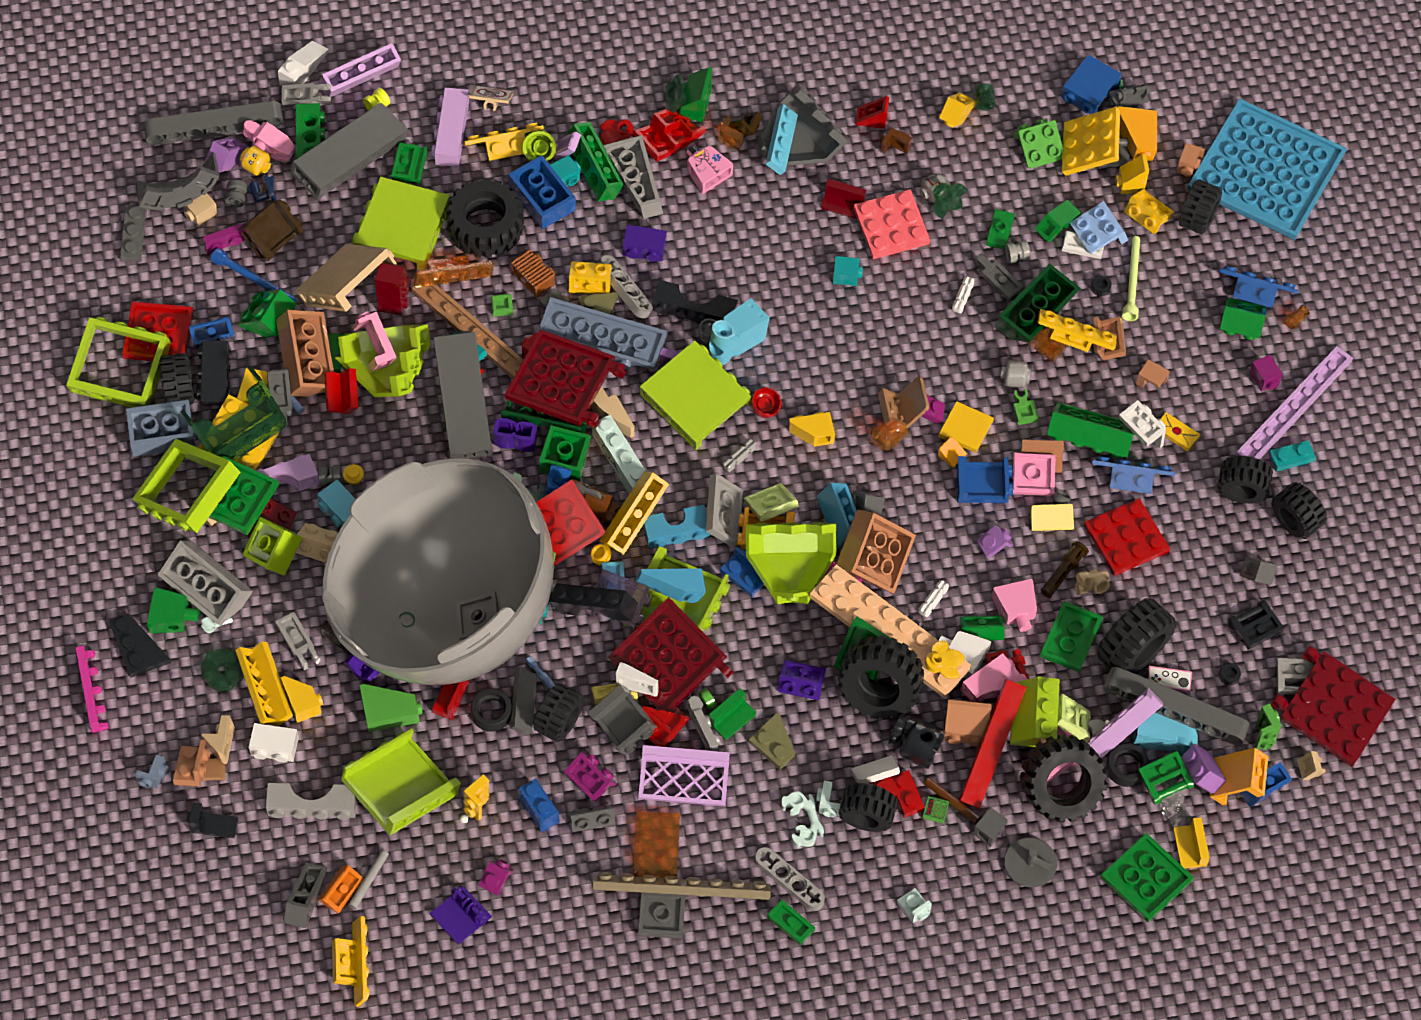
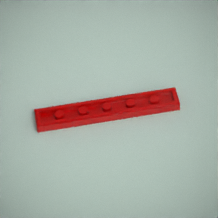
M1008 679L1004 680L959 801L980 809L1025 693V686Z

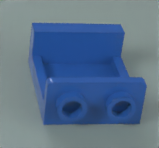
M1088 54L1063 86L1061 97L1067 103L1079 107L1085 113H1096L1099 105L1109 94L1108 92L1112 89L1116 90L1119 86L1122 73Z
M958 456L956 466L958 503H1008L1009 495H1013V483H1009V477H1012V464H1008V457H1004L1003 462H967L966 456Z

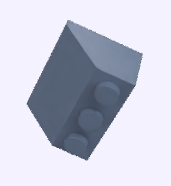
M189 400L126 409L133 457L164 453L175 439L196 447Z

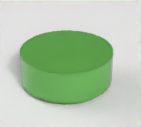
M706 688L699 692V697L708 710H712L717 706L714 698Z

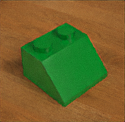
M708 67L692 73L688 76L687 82H683L682 94L684 96L679 98L677 110H681L680 115L690 120L704 123L712 91L713 68Z
M1227 297L1220 330H1223V333L1228 335L1241 334L1249 340L1260 339L1267 307Z
M551 425L539 460L540 473L548 474L551 465L554 464L571 469L569 480L580 481L586 465L591 435Z

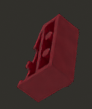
M381 263L375 277L378 312L402 316L404 309H407L409 305V297L407 296L411 280L404 267Z

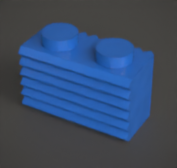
M229 316L189 326L195 348L202 346V340L225 341L226 339L234 338Z
M533 779L519 787V801L524 805L528 814L531 815L535 825L540 828V832H544L560 822L559 811L537 779Z

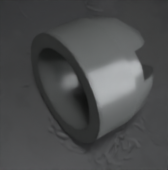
M1057 489L1053 496L1054 504H1068L1071 500V497L1060 489Z

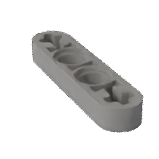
M609 255L602 256L599 263L612 265L610 285L637 317L647 318L653 309L650 301L614 257Z
M764 847L756 852L755 863L758 868L811 911L822 909L825 896L820 889L772 849ZM761 855L763 857H766L768 855L769 862L767 860L762 862ZM778 868H785L788 874L785 877H779L775 871ZM797 881L802 882L804 889L796 891L792 888V884ZM811 897H812V898L819 897V901H818L819 903L814 902V903L812 904V903H811Z

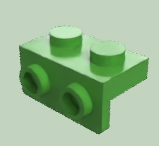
M1270 704L1262 706L1255 724L1259 734L1254 747L1258 750L1271 748L1275 744L1282 726L1278 712L1275 709L1273 710Z

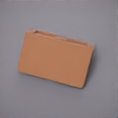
M1022 440L1020 453L1055 455V473L1062 472L1064 441Z

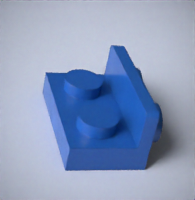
M736 547L734 555L720 568V573L724 576L725 574L729 575L728 579L752 598L764 586V583L747 559L746 550Z

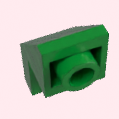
M1066 200L1047 213L1034 229L1047 242H1052L1063 228H1070V223L1081 216L1082 212L1069 200Z

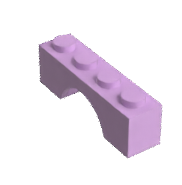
M310 454L299 455L293 460L279 462L267 469L256 470L278 480L279 483L291 484L299 491L319 485L318 473Z

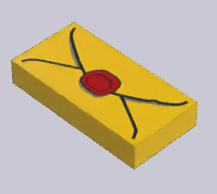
M1167 412L1160 419L1166 427L1165 437L1187 452L1200 437L1198 432Z

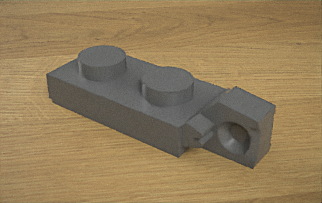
M982 253L975 258L974 264L979 268L978 272L1008 302L1024 290L1023 285L997 260L989 261Z
M288 369L267 371L271 413H273L274 418L278 417V420L284 423L282 428H287V416H292Z

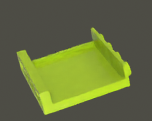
M380 177L378 184H374L372 190L373 197L366 204L365 217H361L359 232L354 234L352 243L354 245L387 248L393 253L394 257L416 262L417 269L425 271L446 218V207L448 206L450 195Z
M695 340L640 386V395L695 450L702 446L703 439L745 404L747 406L751 405L750 391L745 386L741 387L737 383L735 376L731 372L727 373L723 369L721 362L717 358L713 359L709 355L707 348L702 344L699 345Z
M659 546L647 569L698 568L668 556L667 549ZM702 570L706 592L698 602L689 603L670 598L703 632L704 630H709L713 620L711 617L713 613L718 612L721 606L720 599L722 595L726 596L729 591V575L727 574L722 579ZM638 585L632 596L638 602L631 622L623 621V624L636 629L668 596Z
M413 729L407 732H400L393 740L383 742L376 750L366 752L359 760L351 761L343 768L342 782L389 835L394 834L457 796L461 785L456 777L449 781L412 739Z

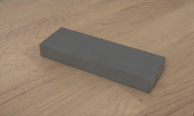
M518 668L515 670L510 729L529 735L532 733L537 674Z

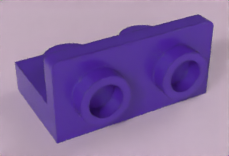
M784 660L778 692L820 700L826 668Z

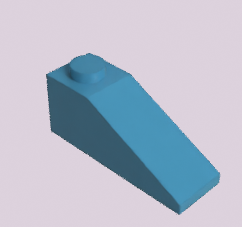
M641 569L635 579L637 584L678 601L695 603L700 601L706 592L702 569Z

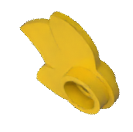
M942 640L932 646L931 653L925 658V666L932 673L940 672L947 679H957L960 675L956 667L964 662L965 656L956 649H949L948 642Z

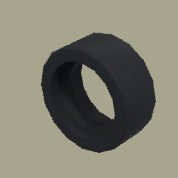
M494 688L484 689L473 698L471 716L478 728L489 732L499 731L506 727L511 720V701L503 691ZM495 700L502 703L504 713L498 719L487 720L480 716L479 706L485 701Z
M1129 743L1116 746L1110 752L1106 764L1110 779L1123 787L1138 785L1142 782L1139 773L1124 775L1116 769L1115 761L1119 756L1130 755L1139 761L1140 768L1149 764L1145 751L1139 746Z

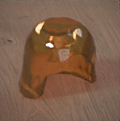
M894 421L889 426H886L883 422L878 427L874 426L870 435L872 442L879 449L888 451L896 447L909 434V431L900 421Z

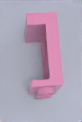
M368 311L359 315L352 328L355 331L364 327L377 354L368 365L372 373L391 365L396 359V355L377 312L371 314Z

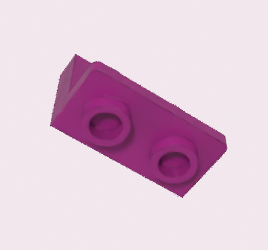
M581 752L564 772L592 801L596 802L610 786L614 787L617 783L613 780L614 775L607 768L603 769L598 764L600 761L592 753L588 755Z

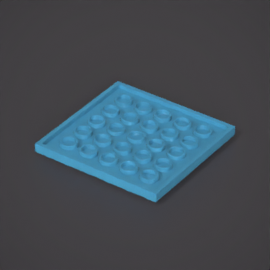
M1239 98L1189 182L1187 189L1190 190L1198 179L1222 188V197L1219 205L1296 240L1345 155L1347 148Z

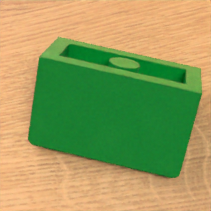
M740 688L709 714L711 727L724 740H728L754 718L757 712L746 702V693Z

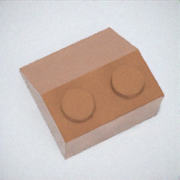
M948 700L944 731L946 733L943 741H947L950 744L966 743L979 747L990 719L992 704Z

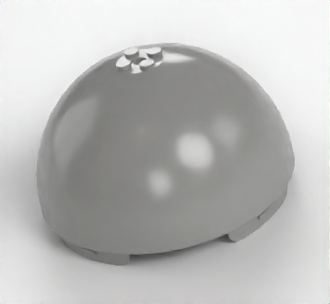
M453 458L424 464L412 462L382 476L353 501L350 507L351 514L341 527L329 552L322 590V598L330 626L339 641L349 652L367 666L388 677L420 685H446L464 682L488 673L502 665L522 648L538 626L548 604L553 582L554 556L551 537L544 516L533 496L515 476L498 466L473 459ZM483 613L481 619L474 621L477 614Z

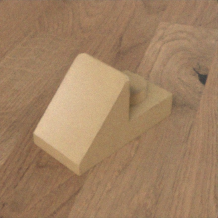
M221 715L220 724L216 726V734H201L203 740H206V746L210 748V751L222 764H227L235 729L231 717Z

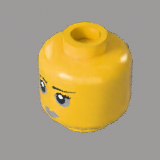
M257 146L247 147L240 156L242 168L255 176L266 173L270 169V155Z

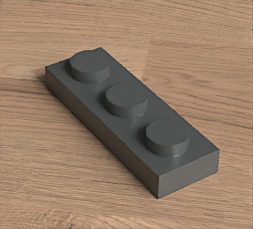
M126 205L120 255L121 261L142 262L147 209Z

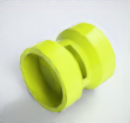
M377 88L372 95H367L363 98V103L368 111L379 103H382L385 107L391 103L389 96L382 88Z

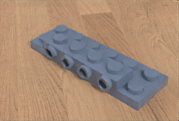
M552 297L549 299L538 332L541 329L614 355L615 362L624 364V369L636 368L637 365L655 370L667 337L666 330Z

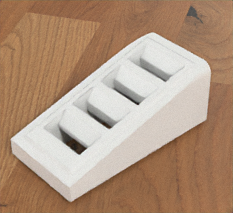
M620 662L616 671V687L622 685L631 691L652 696L658 695V680Z

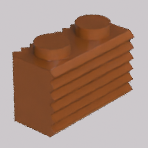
M531 249L510 262L512 273L536 298L551 287H554L555 272L550 266L546 267L538 253L534 254Z

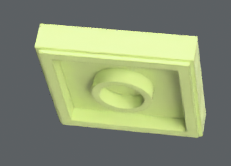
M782 483L744 498L745 505L749 507L760 522L799 507L797 499Z

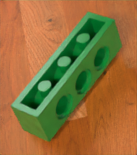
M320 103L296 104V159L319 145L321 140H325V128H321V123H325V111H321Z
M591 122L573 124L567 135L573 132L581 134L573 155L580 165L597 201L615 199L624 184Z

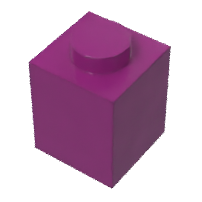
M1271 355L1252 362L1250 374L1261 392L1267 389L1272 390L1280 384L1282 372Z

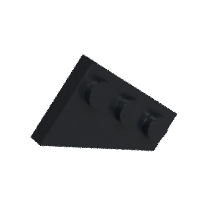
M129 613L109 620V625L130 678L171 663L170 658Z

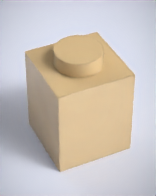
M207 193L205 195L202 194L193 200V203L185 206L186 211L184 212L186 218L190 222L193 221L197 226L218 214L216 203Z

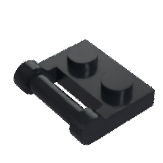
M1265 600L1258 602L1257 606L1227 619L1228 625L1236 632L1247 650L1284 631V626ZM1260 613L1265 615L1245 626L1241 625V623Z

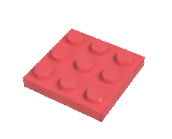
M911 189L854 204L853 209L872 259L930 244L929 235Z

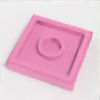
M1014 452L1013 494L1054 496L1055 455Z

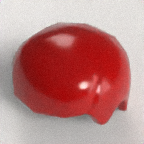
M768 387L755 390L750 401L752 411L761 418L775 416L780 411L782 405L780 395L774 389Z

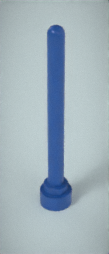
M217 248L210 258V261L215 265H225L268 291L280 289L229 259L226 252L220 248ZM282 290L296 303V298L294 296Z

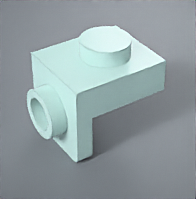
M824 781L823 788H818L816 801H820L819 813L827 817L840 816L839 809L841 804L830 802L832 782Z

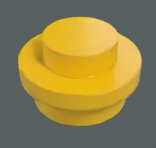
M348 465L343 470L344 480L351 485L360 483L364 477V471L359 465Z
M603 544L596 545L591 551L592 561L597 565H602V562H608L612 555L611 549Z

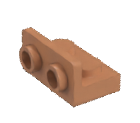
M201 740L199 747L181 746L173 778L174 785L200 786L202 778L206 777L205 762L210 759V748H207L206 740Z

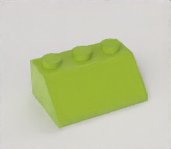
M1035 677L1015 682L1025 686L1026 690L1011 726L1010 745L1036 747L1035 745L1039 742L1042 744L1047 742L1046 738L1052 736L1054 739H1057L1060 679Z

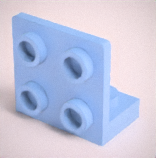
M1104 201L1070 223L1090 254H1093L1113 240L1118 239L1121 245L1128 241L1124 230Z

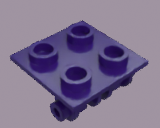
M458 886L454 887L451 891L452 895L429 913L458 945L492 918L488 911L464 886L461 888Z

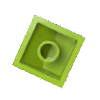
M260 517L242 555L268 570L285 576L302 537Z

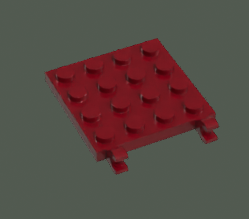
M540 329L504 396L506 400L581 426L584 421L590 427L597 428L600 420H598L599 415L589 412V409L608 373L611 372L614 376L623 379L626 374L624 370L625 365L615 362L614 355Z
M669 597L608 656L617 667L622 662L658 680V695H644L657 709L684 716L686 715L677 706L716 668L727 678L734 673L723 662L727 656Z
M1309 646L1302 655V658L1314 666L1290 703L1278 694L1270 705L1283 713L1280 717L1281 720L1353 767L1396 699L1325 651L1319 655L1315 648Z

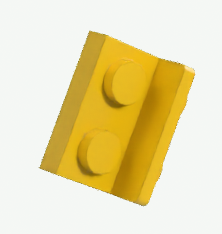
M1144 189L1131 196L1124 210L1127 215L1153 234H1156L1161 224L1171 219L1174 214L1173 210Z
M572 261L569 274V292L581 294L610 293L612 265Z
M484 774L464 790L463 809L470 818L474 817L477 821L482 819V806L489 799V779Z

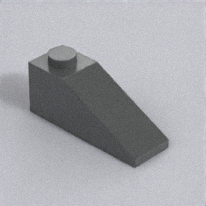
M305 863L286 902L284 923L306 928L315 908L327 867Z

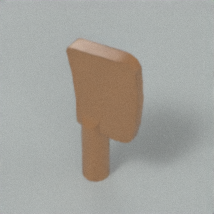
M218 758L209 759V761L205 762L206 777L202 778L201 782L226 779V764H222Z

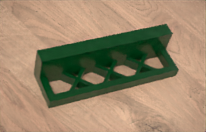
M507 400L506 408L501 413V418L517 422H530L536 426L549 429L552 425L580 433H585L587 424L584 421L581 426L551 415H543L544 413L542 412L540 414L535 413L533 409L526 406L520 410L512 408L513 402Z

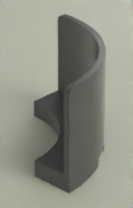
M212 152L207 161L198 170L180 180L168 183L137 181L136 189L139 207L151 210H165V208L176 206L180 208L193 203V200L202 194L205 195L219 178L216 154Z

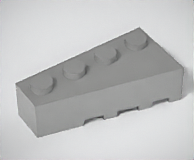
M642 135L603 145L624 184V188L643 219L663 214Z

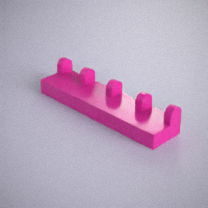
M84 646L76 647L91 731L94 733L109 729L108 723L99 724L98 714L106 711L105 706H96L94 698L95 694L102 692V688L100 686L92 687L91 675L98 674V668H89L87 660L88 658L95 657V651H85Z

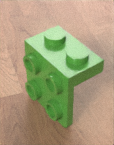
M1047 118L1035 121L1036 125L1029 127V123L1017 126L1018 130L1012 132L1014 139H1020L1028 168H1035L1062 160L1064 150L1055 120L1048 121Z

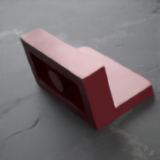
M828 179L820 208L857 219L853 206L854 204L865 202L866 189Z

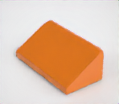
M344 865L317 900L334 912L339 913L364 878L349 865Z

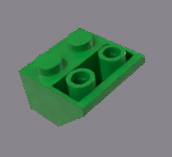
M281 289L257 292L252 296L248 308L241 314V319L237 325L265 338L278 336L276 319L287 310H294L297 304Z

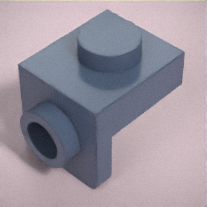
M156 754L149 774L136 770L135 777L139 785L145 788L154 787L158 789L161 779L165 778L168 772L165 757Z

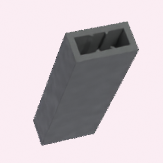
M379 103L293 162L290 173L318 200L399 145V142L402 143L405 140L408 129L403 122L393 115L389 108Z
M461 331L455 335L448 333L440 334L434 337V347L450 459L492 456L475 332Z

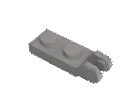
M316 83L282 85L281 105L296 106V104L331 102V97L318 96V90H331V85Z
M294 612L275 621V625L294 657H297L303 670L309 668L306 659L302 655L308 651L312 661L315 664L320 663L312 641Z
M694 695L688 700L687 710L706 751H718V745H720L719 737L716 733L712 732L710 728L711 721L708 715L704 716L702 712L703 703L700 701L701 699Z

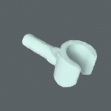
M209 617L201 621V627L207 633H212L217 627L221 626L213 622ZM230 617L222 625L232 623V618Z

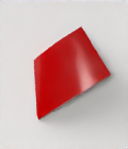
M668 108L654 113L650 125L635 130L633 137L642 135L646 151L657 162L690 145L702 136L707 128L703 125L698 127L692 124L689 118Z

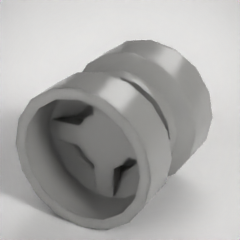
M1026 240L1019 241L1018 244L1009 243L1005 245V253L1009 264L1015 263L1020 259L1023 261L1030 260V249Z

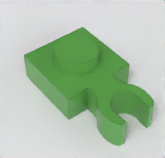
M1024 389V396L1020 397L1017 394V390H1015L1014 400L1017 403L1013 404V410L1017 424L1038 422L1039 417L1034 400L1027 401L1028 391Z

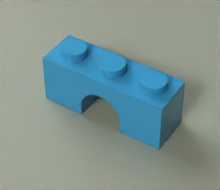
M699 505L684 508V522L680 525L668 524L663 513L648 516L642 526L648 548L664 547L673 543L682 544L688 540H702L710 536V533L706 531L707 513L705 506Z

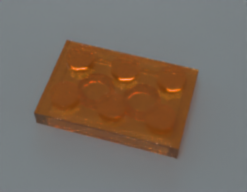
M636 811L634 876L651 874L656 877H677L680 813Z

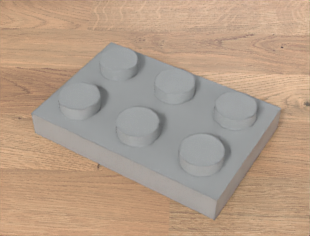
M715 473L710 475L706 531L729 546L736 547L739 546L737 545V535L740 532L738 520L739 514L742 511L743 490Z

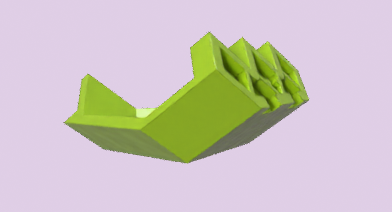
M428 324L386 327L384 330L396 355V359L391 365L371 373L368 365L377 354L367 331L345 333V335L338 337L341 356L335 358L346 369H356L357 380L374 397H399L411 393L414 387L412 384L415 375H419L424 362L422 360L423 354L429 350L431 345Z
M786 522L782 524L755 523L746 525V557L776 603L794 602L808 604L811 599L809 597L810 593L822 581L836 556V524L812 522V524Z

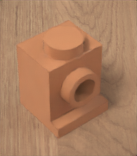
M1186 143L1179 160L1177 173L1186 177H1192L1194 170H1197L1202 162L1205 148Z

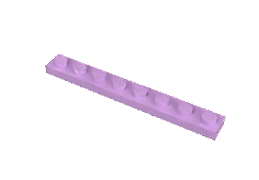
M1336 346L1236 452L1235 456H1250L1261 459L1345 370L1353 358Z

